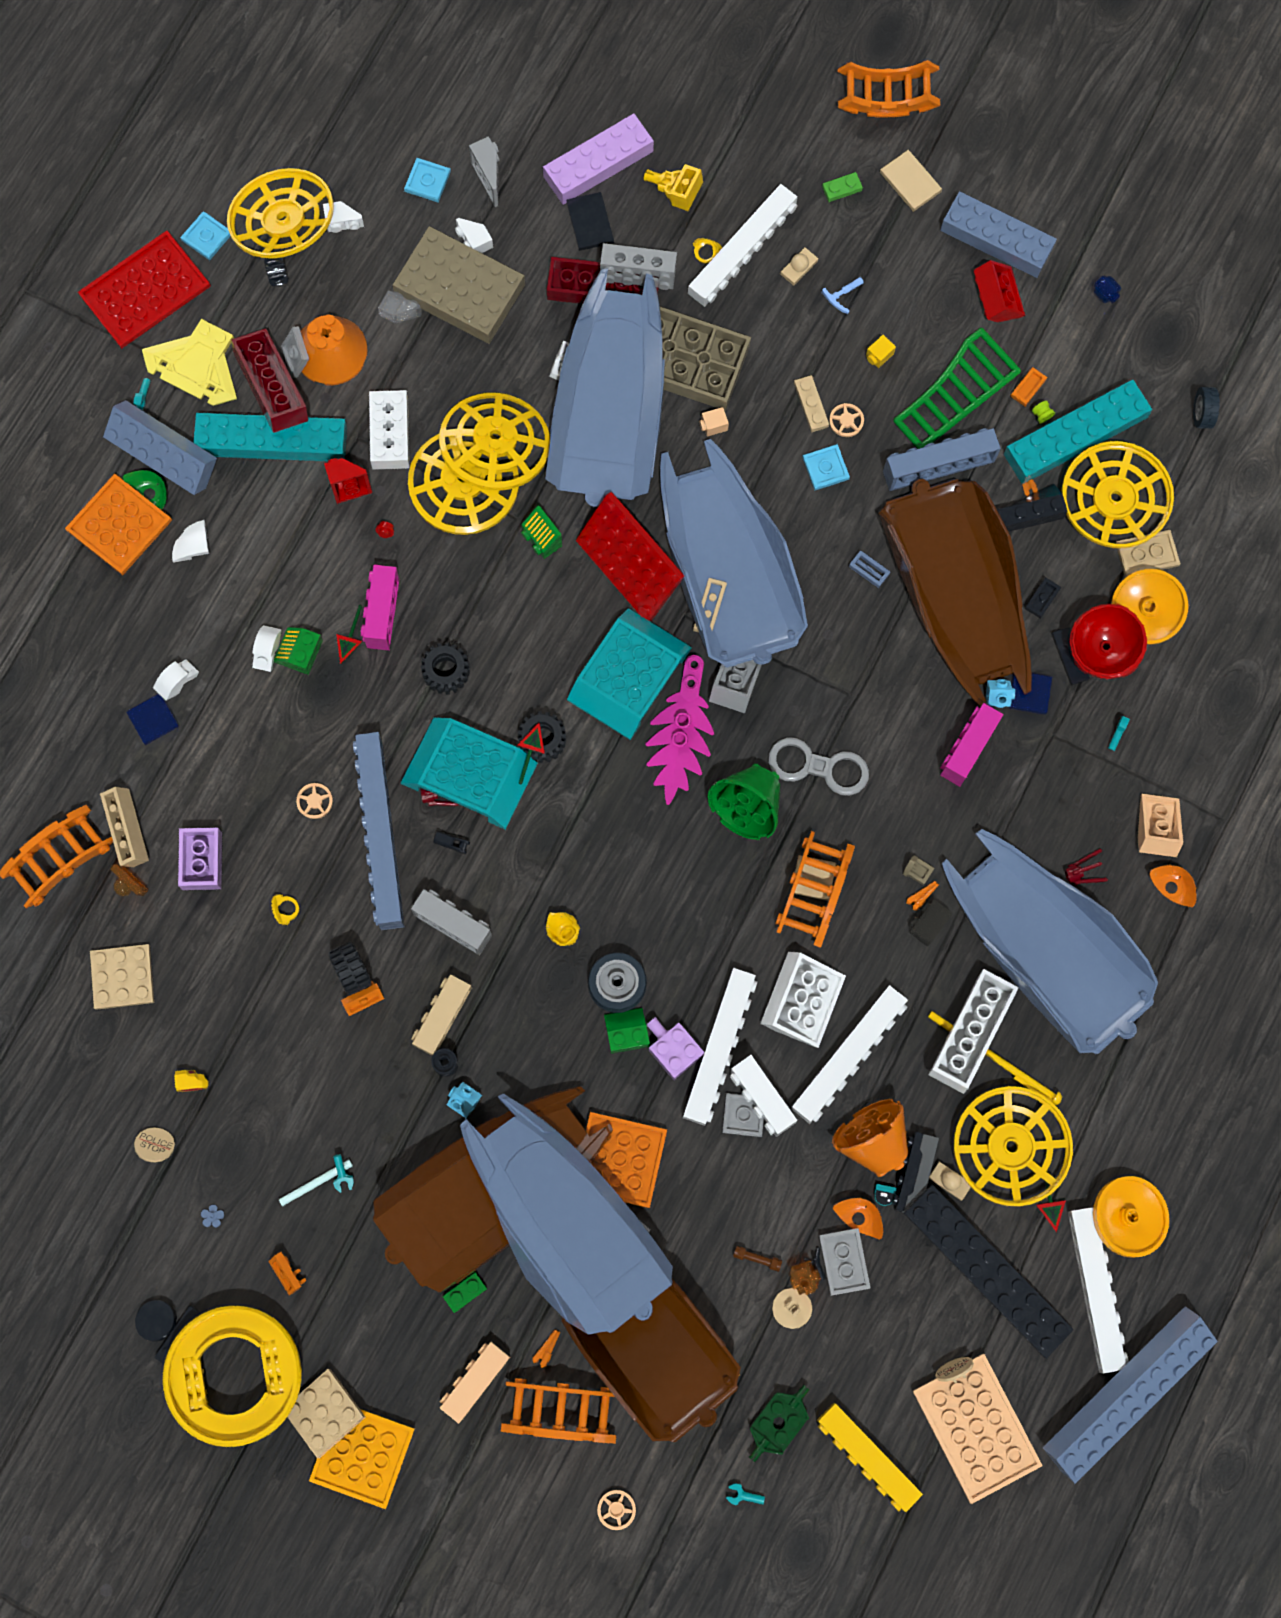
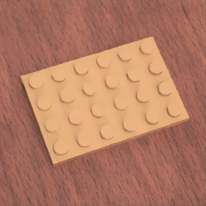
M985 1354L972 1359L974 1362L973 1368L966 1373V1378H957V1383H954L952 1380L941 1382L936 1378L912 1391L970 1504L1042 1467Z

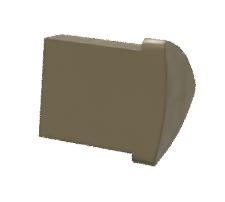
M914 855L907 864L903 875L909 876L924 886L934 868Z

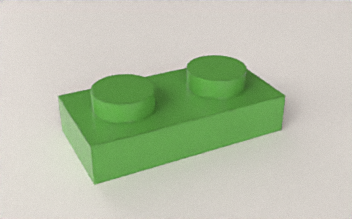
M856 172L823 183L822 185L828 202L862 191L863 188Z

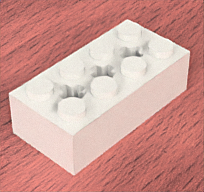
M369 391L370 462L372 469L410 468L407 391Z
M752 1055L731 1069V1080L736 1086H741L743 1089L742 1095L748 1103L751 1101L754 1104L753 1111L759 1119L764 1118L766 1122L764 1126L770 1135L774 1134L777 1137L796 1124L797 1119Z

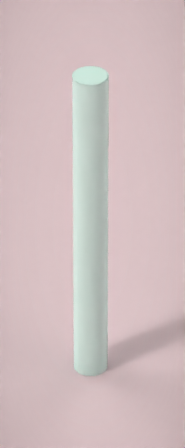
M350 1160L343 1162L345 1170L353 1166ZM336 1167L280 1198L281 1205L288 1204L337 1176Z

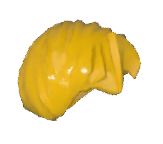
M550 912L546 923L548 937L559 946L573 945L578 939L580 929L577 920L566 912Z

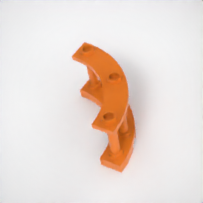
M928 60L914 66L899 69H873L852 62L847 63L838 69L839 73L847 76V96L838 101V108L853 114H858V111L864 112L869 117L909 116L912 111L919 110V113L934 109L940 106V99L931 94L930 74L938 71L939 66ZM923 76L924 94L912 98V79ZM854 78L864 80L865 99L854 96ZM871 81L884 82L885 102L872 101ZM905 81V100L892 102L891 82Z
M87 805L66 814L67 819L58 823L56 820L44 828L19 849L21 853L15 859L11 857L0 870L2 879L9 876L14 877L30 898L24 904L25 908L40 905L47 893L63 878L71 876L77 867L99 854L103 855L110 850V845L113 842L112 837L102 841L86 821V817L91 811ZM75 825L81 826L95 845L85 851L69 832V829ZM58 835H62L78 854L77 857L67 864L50 844L51 840ZM44 848L60 868L50 878L33 859L34 854L39 849ZM25 863L30 866L43 883L36 891L21 874V868Z
M811 831L809 838L805 837L802 845V848L805 849L797 873L793 872L790 883L793 886L783 914L779 913L776 924L779 925L777 933H781L783 925H787L812 934V937H815L814 945L821 947L855 846L847 844L846 850L841 851L813 842L815 832ZM809 849L839 858L838 860L841 861L840 866H833L807 857ZM804 864L832 873L836 877L834 886L830 885L829 887L801 877ZM797 884L826 893V896L830 897L827 907H820L794 898ZM790 905L819 914V917H822L820 927H813L787 918Z
M515 1378V1382H506V1386L516 1387L513 1419L510 1420V1424L502 1423L501 1432L616 1444V1435L608 1434L607 1430L610 1397L615 1396L607 1387H601L600 1391L569 1388L570 1384L557 1383V1387L528 1384L527 1379ZM524 1388L536 1389L533 1419L530 1422V1426L522 1425L521 1421ZM544 1390L558 1392L556 1421L553 1429L542 1428L540 1423ZM567 1393L582 1394L579 1424L576 1427V1431L565 1430V1426H563ZM590 1395L602 1396L599 1428L596 1429V1433L588 1432V1428H586Z

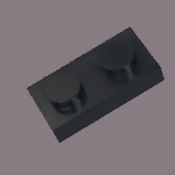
M1045 578L1025 609L1041 619L1060 591L1061 586Z

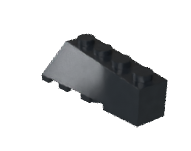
M1055 484L1009 507L997 509L1008 532L1064 519L1068 512L1063 494Z

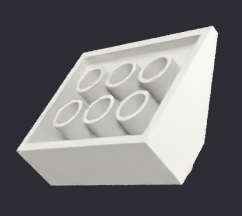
M788 952L760 1024L819 1048L846 976L802 953Z

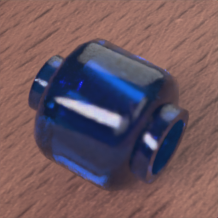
M1102 276L1094 284V293L1103 303L1110 301L1114 303L1120 297L1121 286L1112 276Z

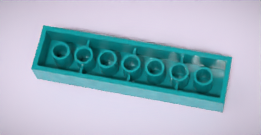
M1131 380L1008 445L1003 455L1020 482L1024 484L1076 457L1086 449L1100 444L1147 419L1152 408L1135 381Z
M196 413L194 444L215 457L329 461L333 458L345 459L347 424L345 419L308 417L307 422L273 433L265 416Z

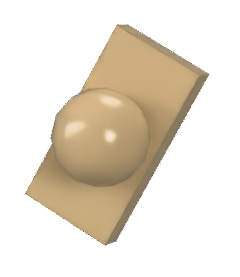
M804 248L792 258L780 275L794 286L818 262V258L808 249Z
M941 1162L937 1163L929 1176V1180L960 1201L964 1199L971 1188L962 1176Z

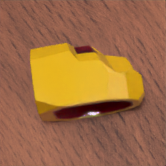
M195 1070L175 1071V1088L178 1092L203 1090L209 1086V1081L205 1078L204 1074H197Z

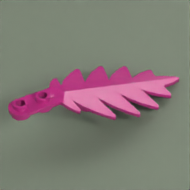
M691 655L685 661L680 692L666 699V702L677 703L666 708L650 723L651 725L672 723L655 734L646 743V746L669 744L657 752L647 763L648 767L666 765L657 776L654 786L665 785L667 805H670L678 787L685 791L689 790L684 768L702 775L699 762L690 748L708 757L711 756L704 739L695 729L696 727L710 735H714L708 718L699 708L701 706L708 709L709 706L699 696L704 662L697 655ZM693 661L698 663L697 668L691 667ZM689 680H694L695 685L693 687H689Z

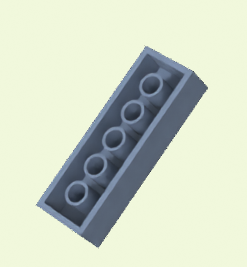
M960 191L944 218L940 230L1038 278L1057 240Z
M126 400L113 406L103 436L105 439L193 495L206 489L217 460L215 456Z
M985 428L975 434H963L957 439H945L939 444L930 443L925 445L924 448H912L907 450L906 453L891 454L886 460L883 473L889 491L911 486L917 479L922 478L929 481L994 463L1001 448L994 428L989 430Z

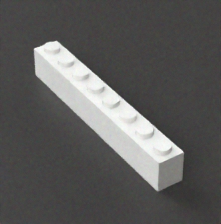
M780 184L688 286V294L704 307L708 303H712L717 297L718 291L720 289L724 290L729 283L728 280L731 277L734 278L739 273L740 267L750 261L754 251L758 252L761 249L763 241L766 238L770 239L775 231L774 229L777 226L780 227L786 220V216L795 211L797 208V196Z
M733 968L683 1115L684 1119L704 1126L706 1122H711L714 1113L711 1107L713 1103L717 1104L720 1092H717L719 1084H724L727 1074L723 1073L725 1065L730 1066L733 1055H730L732 1047L736 1048L739 1039L736 1033L738 1028L742 1030L745 1021L742 1015L744 1010L748 1011L751 1000L748 997L750 992L754 993L757 981H754L756 975Z
M889 985L792 1106V1110L809 1124L812 1121L817 1122L823 1114L821 1109L825 1105L827 1107L830 1106L835 1099L833 1094L837 1090L841 1092L847 1084L845 1079L849 1074L853 1077L860 1068L857 1066L860 1060L865 1061L872 1053L869 1050L872 1045L877 1046L884 1038L881 1035L884 1030L887 1029L889 1031L895 1024L893 1020L897 1014L901 1016L907 1009L905 1004L908 1000Z
M1093 1208L1069 1211L1068 1217L1099 1373L1120 1371L1129 1361L1127 1353L1123 1351L1124 1336L1119 1331L1120 1316L1115 1311L1114 1306L1116 1295L1114 1291H1111L1110 1286L1112 1275L1110 1271H1107L1106 1266L1108 1255L1106 1251H1103V1242L1095 1229Z

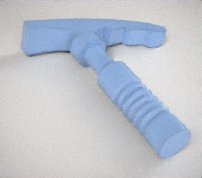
M859 277L832 295L824 288L822 289V294L835 308L848 314L849 310L840 305L839 302H836V300L842 294H847L863 284V280Z

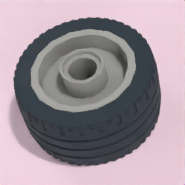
M624 953L607 954L597 960L590 970L588 977L590 996L600 1008L608 1012L622 1013L633 1009L641 1002L646 991L647 979L642 965L630 955ZM617 980L621 982V986L616 987L613 984Z

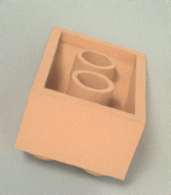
M1141 794L1138 827L1139 852L1177 857L1183 845L1179 799Z

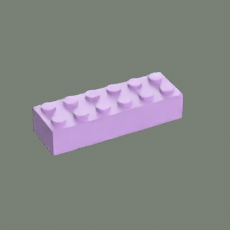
M632 114L543 166V176L564 205L567 199L581 195L652 153L654 141L636 115Z

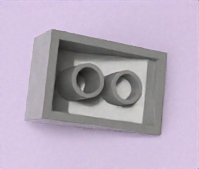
M488 136L469 145L471 164L492 203L497 207L498 161H500L497 152L499 150L496 143L491 142Z
M753 660L728 668L721 664L709 702L745 713L762 665L756 664Z

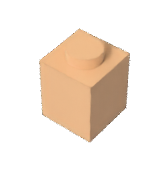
M723 407L702 413L701 420L699 421L702 431H705L707 437L728 431L729 423Z

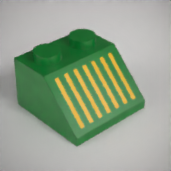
M537 506L521 524V534L526 541L530 540L534 545L532 546L534 552L545 559L562 547V536L542 508Z
M287 627L274 658V663L309 675L323 642L321 635L304 628Z

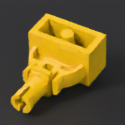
M685 164L682 171L670 172L666 170L662 174L647 169L644 174V181L657 184L658 191L665 193L667 198L671 200L672 206L689 211L703 184L701 169Z

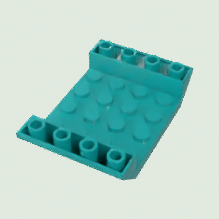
M628 608L616 620L577 678L567 701L631 740L640 727L641 720L679 663L682 664L692 647Z
M433 718L401 784L416 791L423 788L487 816L489 823L506 830L538 763L530 757L523 783L520 785L519 780L527 754L522 749L454 719Z

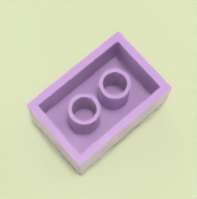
M179 829L178 886L182 890L221 889L222 832L220 829Z

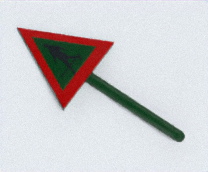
M362 605L358 606L349 636L345 637L336 634L340 664L363 642L352 639Z
M540 723L517 745L529 749L520 776V785L523 783L532 751L545 754Z
M1045 1181L1047 1189L1050 1185ZM1049 1195V1203L1039 1204L1037 1207L1057 1233L1066 1200L1053 1202L1052 1195Z

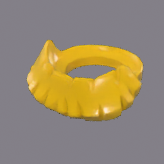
M698 238L693 242L695 257L701 263H710L722 249L719 243L710 239ZM708 244L713 247V255L710 259L704 260L699 257V250Z
M281 894L273 896L271 907L274 918L279 924L288 925L299 913L298 902L292 897ZM284 901H291L295 905V912L292 915L280 914L278 906Z

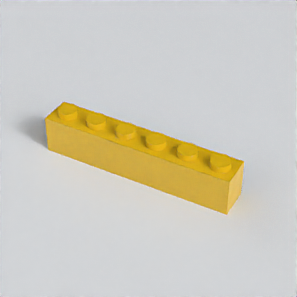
M833 1403L817 1419L820 1423L818 1428L825 1435L829 1433L834 1438L832 1443L840 1451L843 1448L849 1454L847 1458L855 1466L859 1464L863 1468L861 1473L869 1481L873 1479L878 1484L876 1489L883 1496L888 1494L891 1497L892 1501L890 1503L898 1511L902 1509L904 1512H907L923 1495L837 1404Z

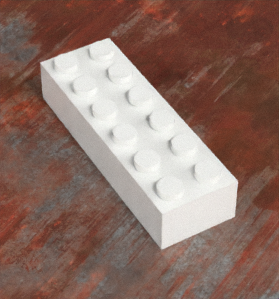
M983 969L928 1075L964 1094L969 1088L1019 987Z

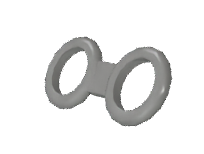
M785 738L774 744L769 753L768 763L771 771L776 772L780 779L784 781L795 782L811 774L825 778L827 785L833 792L850 796L859 793L869 780V769L866 762L861 756L853 752L843 751L834 754L831 758L812 754L811 748L800 739ZM786 746L800 748L806 757L804 768L796 773L782 771L776 762L779 750ZM851 760L859 766L861 779L855 786L842 787L834 781L832 768L838 761Z

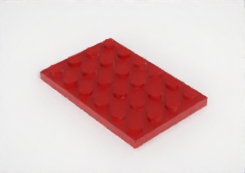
M165 231L78 291V294L122 349L210 288L211 285L171 234Z
M612 492L605 496L576 539L577 543L638 614L648 621L653 620L685 577Z

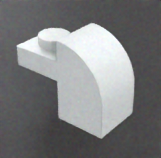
M264 625L260 628L253 646L252 653L254 658L252 668L268 672L273 670L275 651L280 644L281 629Z
M187 660L180 663L175 661L160 674L153 689L167 701L178 695L183 685L197 677L199 671Z

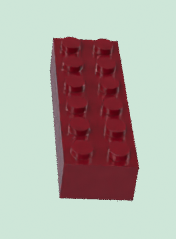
M551 257L547 300L583 304L593 282L600 273V262ZM614 282L606 283L605 291L610 290L642 295L644 287Z
M265 328L232 339L234 356L272 432L275 433L307 422L306 405L267 329Z

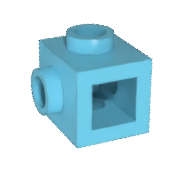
M1005 679L987 680L986 701L988 706L998 708L1011 707V699H1015V688H1012L1011 682Z
M462 1082L458 1088L454 1086L448 1095L450 1100L447 1106L467 1118L475 1109L482 1095Z

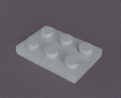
M859 1228L819 1235L830 1296L870 1289Z

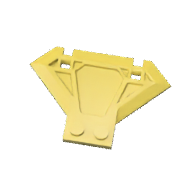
M201 319L191 336L142 349L148 373L154 375L158 371L162 373L160 379L199 399H202L204 395L209 397L207 403L212 406L237 399L225 357V352L230 346L231 340L234 339L232 334ZM210 386L215 388L213 391L209 390Z

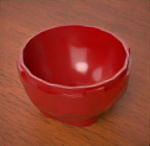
M1102 604L1092 607L1076 620L1070 635V650L1075 664L1082 672L1096 678L1116 679L1126 677L1137 669L1147 650V636L1142 622L1127 607L1119 604ZM1108 644L1110 646V649L1105 650L1103 648V645Z

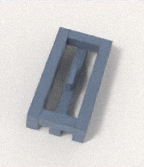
M861 550L849 564L852 570L877 588H880L881 584L890 575V571ZM859 558H862L864 561H866L868 564L873 566L875 569H877L884 575L881 576L880 574H878L871 567L867 566L862 561H860Z

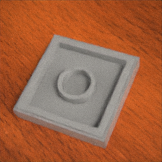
M299 326L292 327L281 345L292 378H297L309 361Z
M726 1093L722 1133L762 1137L764 1118L759 1119L753 1111L754 1104L751 1101L748 1103L743 1095Z

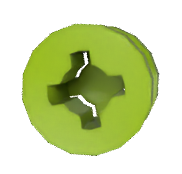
M1043 401L1032 409L1033 414L1037 415L1039 423H1044L1055 415L1054 410L1049 408L1048 401Z

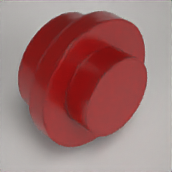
M383 521L376 526V532L382 538H389L394 535V526L389 522Z

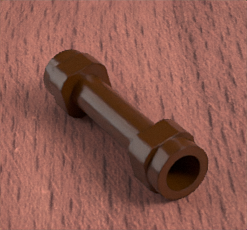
M737 1245L733 1255L734 1258L740 1260L744 1258L769 1266V1269L779 1272L782 1264L780 1259L774 1257L770 1259L746 1251V1248Z

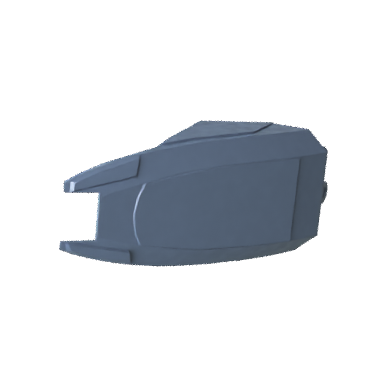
M608 268L601 269L582 305L569 347L567 346L561 368L552 418L545 479L555 485L558 490L585 494V500L590 506H599L604 496L610 492L617 498L628 500L649 492L651 477L653 478L662 416L665 359H663L661 314L657 289L653 276L647 273L643 294L639 295L610 290L605 291Z
M711 439L704 441L711 466L677 477L668 452L662 453L660 478L663 509L668 531L666 535L674 564L685 576L680 583L708 657L718 661L727 668L750 660L761 665L769 663L772 659L771 654L797 646L800 637L808 627L803 602L804 598L784 537L766 511L754 499L731 461ZM709 578L727 583L713 630H711L710 624L722 586L711 583L703 608L701 602ZM712 593L717 596L714 602L709 600V595ZM706 610L711 611L710 618H707L705 614Z
M983 829L975 834L991 853V856L963 879L947 859L942 862L947 879L960 906L977 934L983 940L985 947L1030 1002L1079 1053L1099 1054L1117 1036L1123 1039H1130L1136 1035L1137 1027L1134 1021L1153 1005V997L1158 981L1148 959L1113 914L1072 885L1046 871L1013 845Z
M505 1094L499 1095L498 1098L515 1117L486 1138L465 1120L460 1127L469 1155L494 1203L497 1216L517 1262L530 1284L568 1323L587 1334L605 1331L609 1333L614 1332L632 1316L641 1321L648 1319L653 1309L651 1301L672 1285L673 1266L635 1214L592 1164L552 1126Z

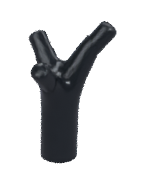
M816 1248L813 1260L804 1258V1261L812 1266L818 1281H822L826 1277L820 1263V1248Z

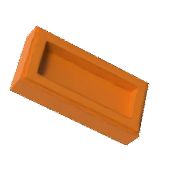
M1032 367L1010 397L1026 407L1047 380V377Z

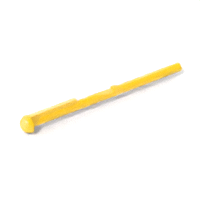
M933 1011L928 1016V1018L949 1032L951 1031L953 1025ZM987 1050L985 1055L1015 1075L1014 1080L1026 1088L1042 1094L1052 1101L1054 1105H1058L1061 1102L1062 1095L1059 1091L1055 1094L991 1050Z

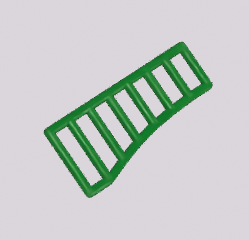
M979 328L965 339L953 360L936 382L908 408L896 416L893 422L917 449L924 448L925 445L933 443L1018 376L1021 373V369L983 328ZM979 337L1012 370L1005 377L973 343ZM967 349L997 379L998 382L991 388L963 358ZM958 364L984 391L978 398L953 373ZM949 379L971 404L962 409L942 387V384ZM936 391L957 413L952 419L949 420L930 400V397ZM923 403L943 424L937 431L917 411ZM909 415L929 435L923 442L903 422Z

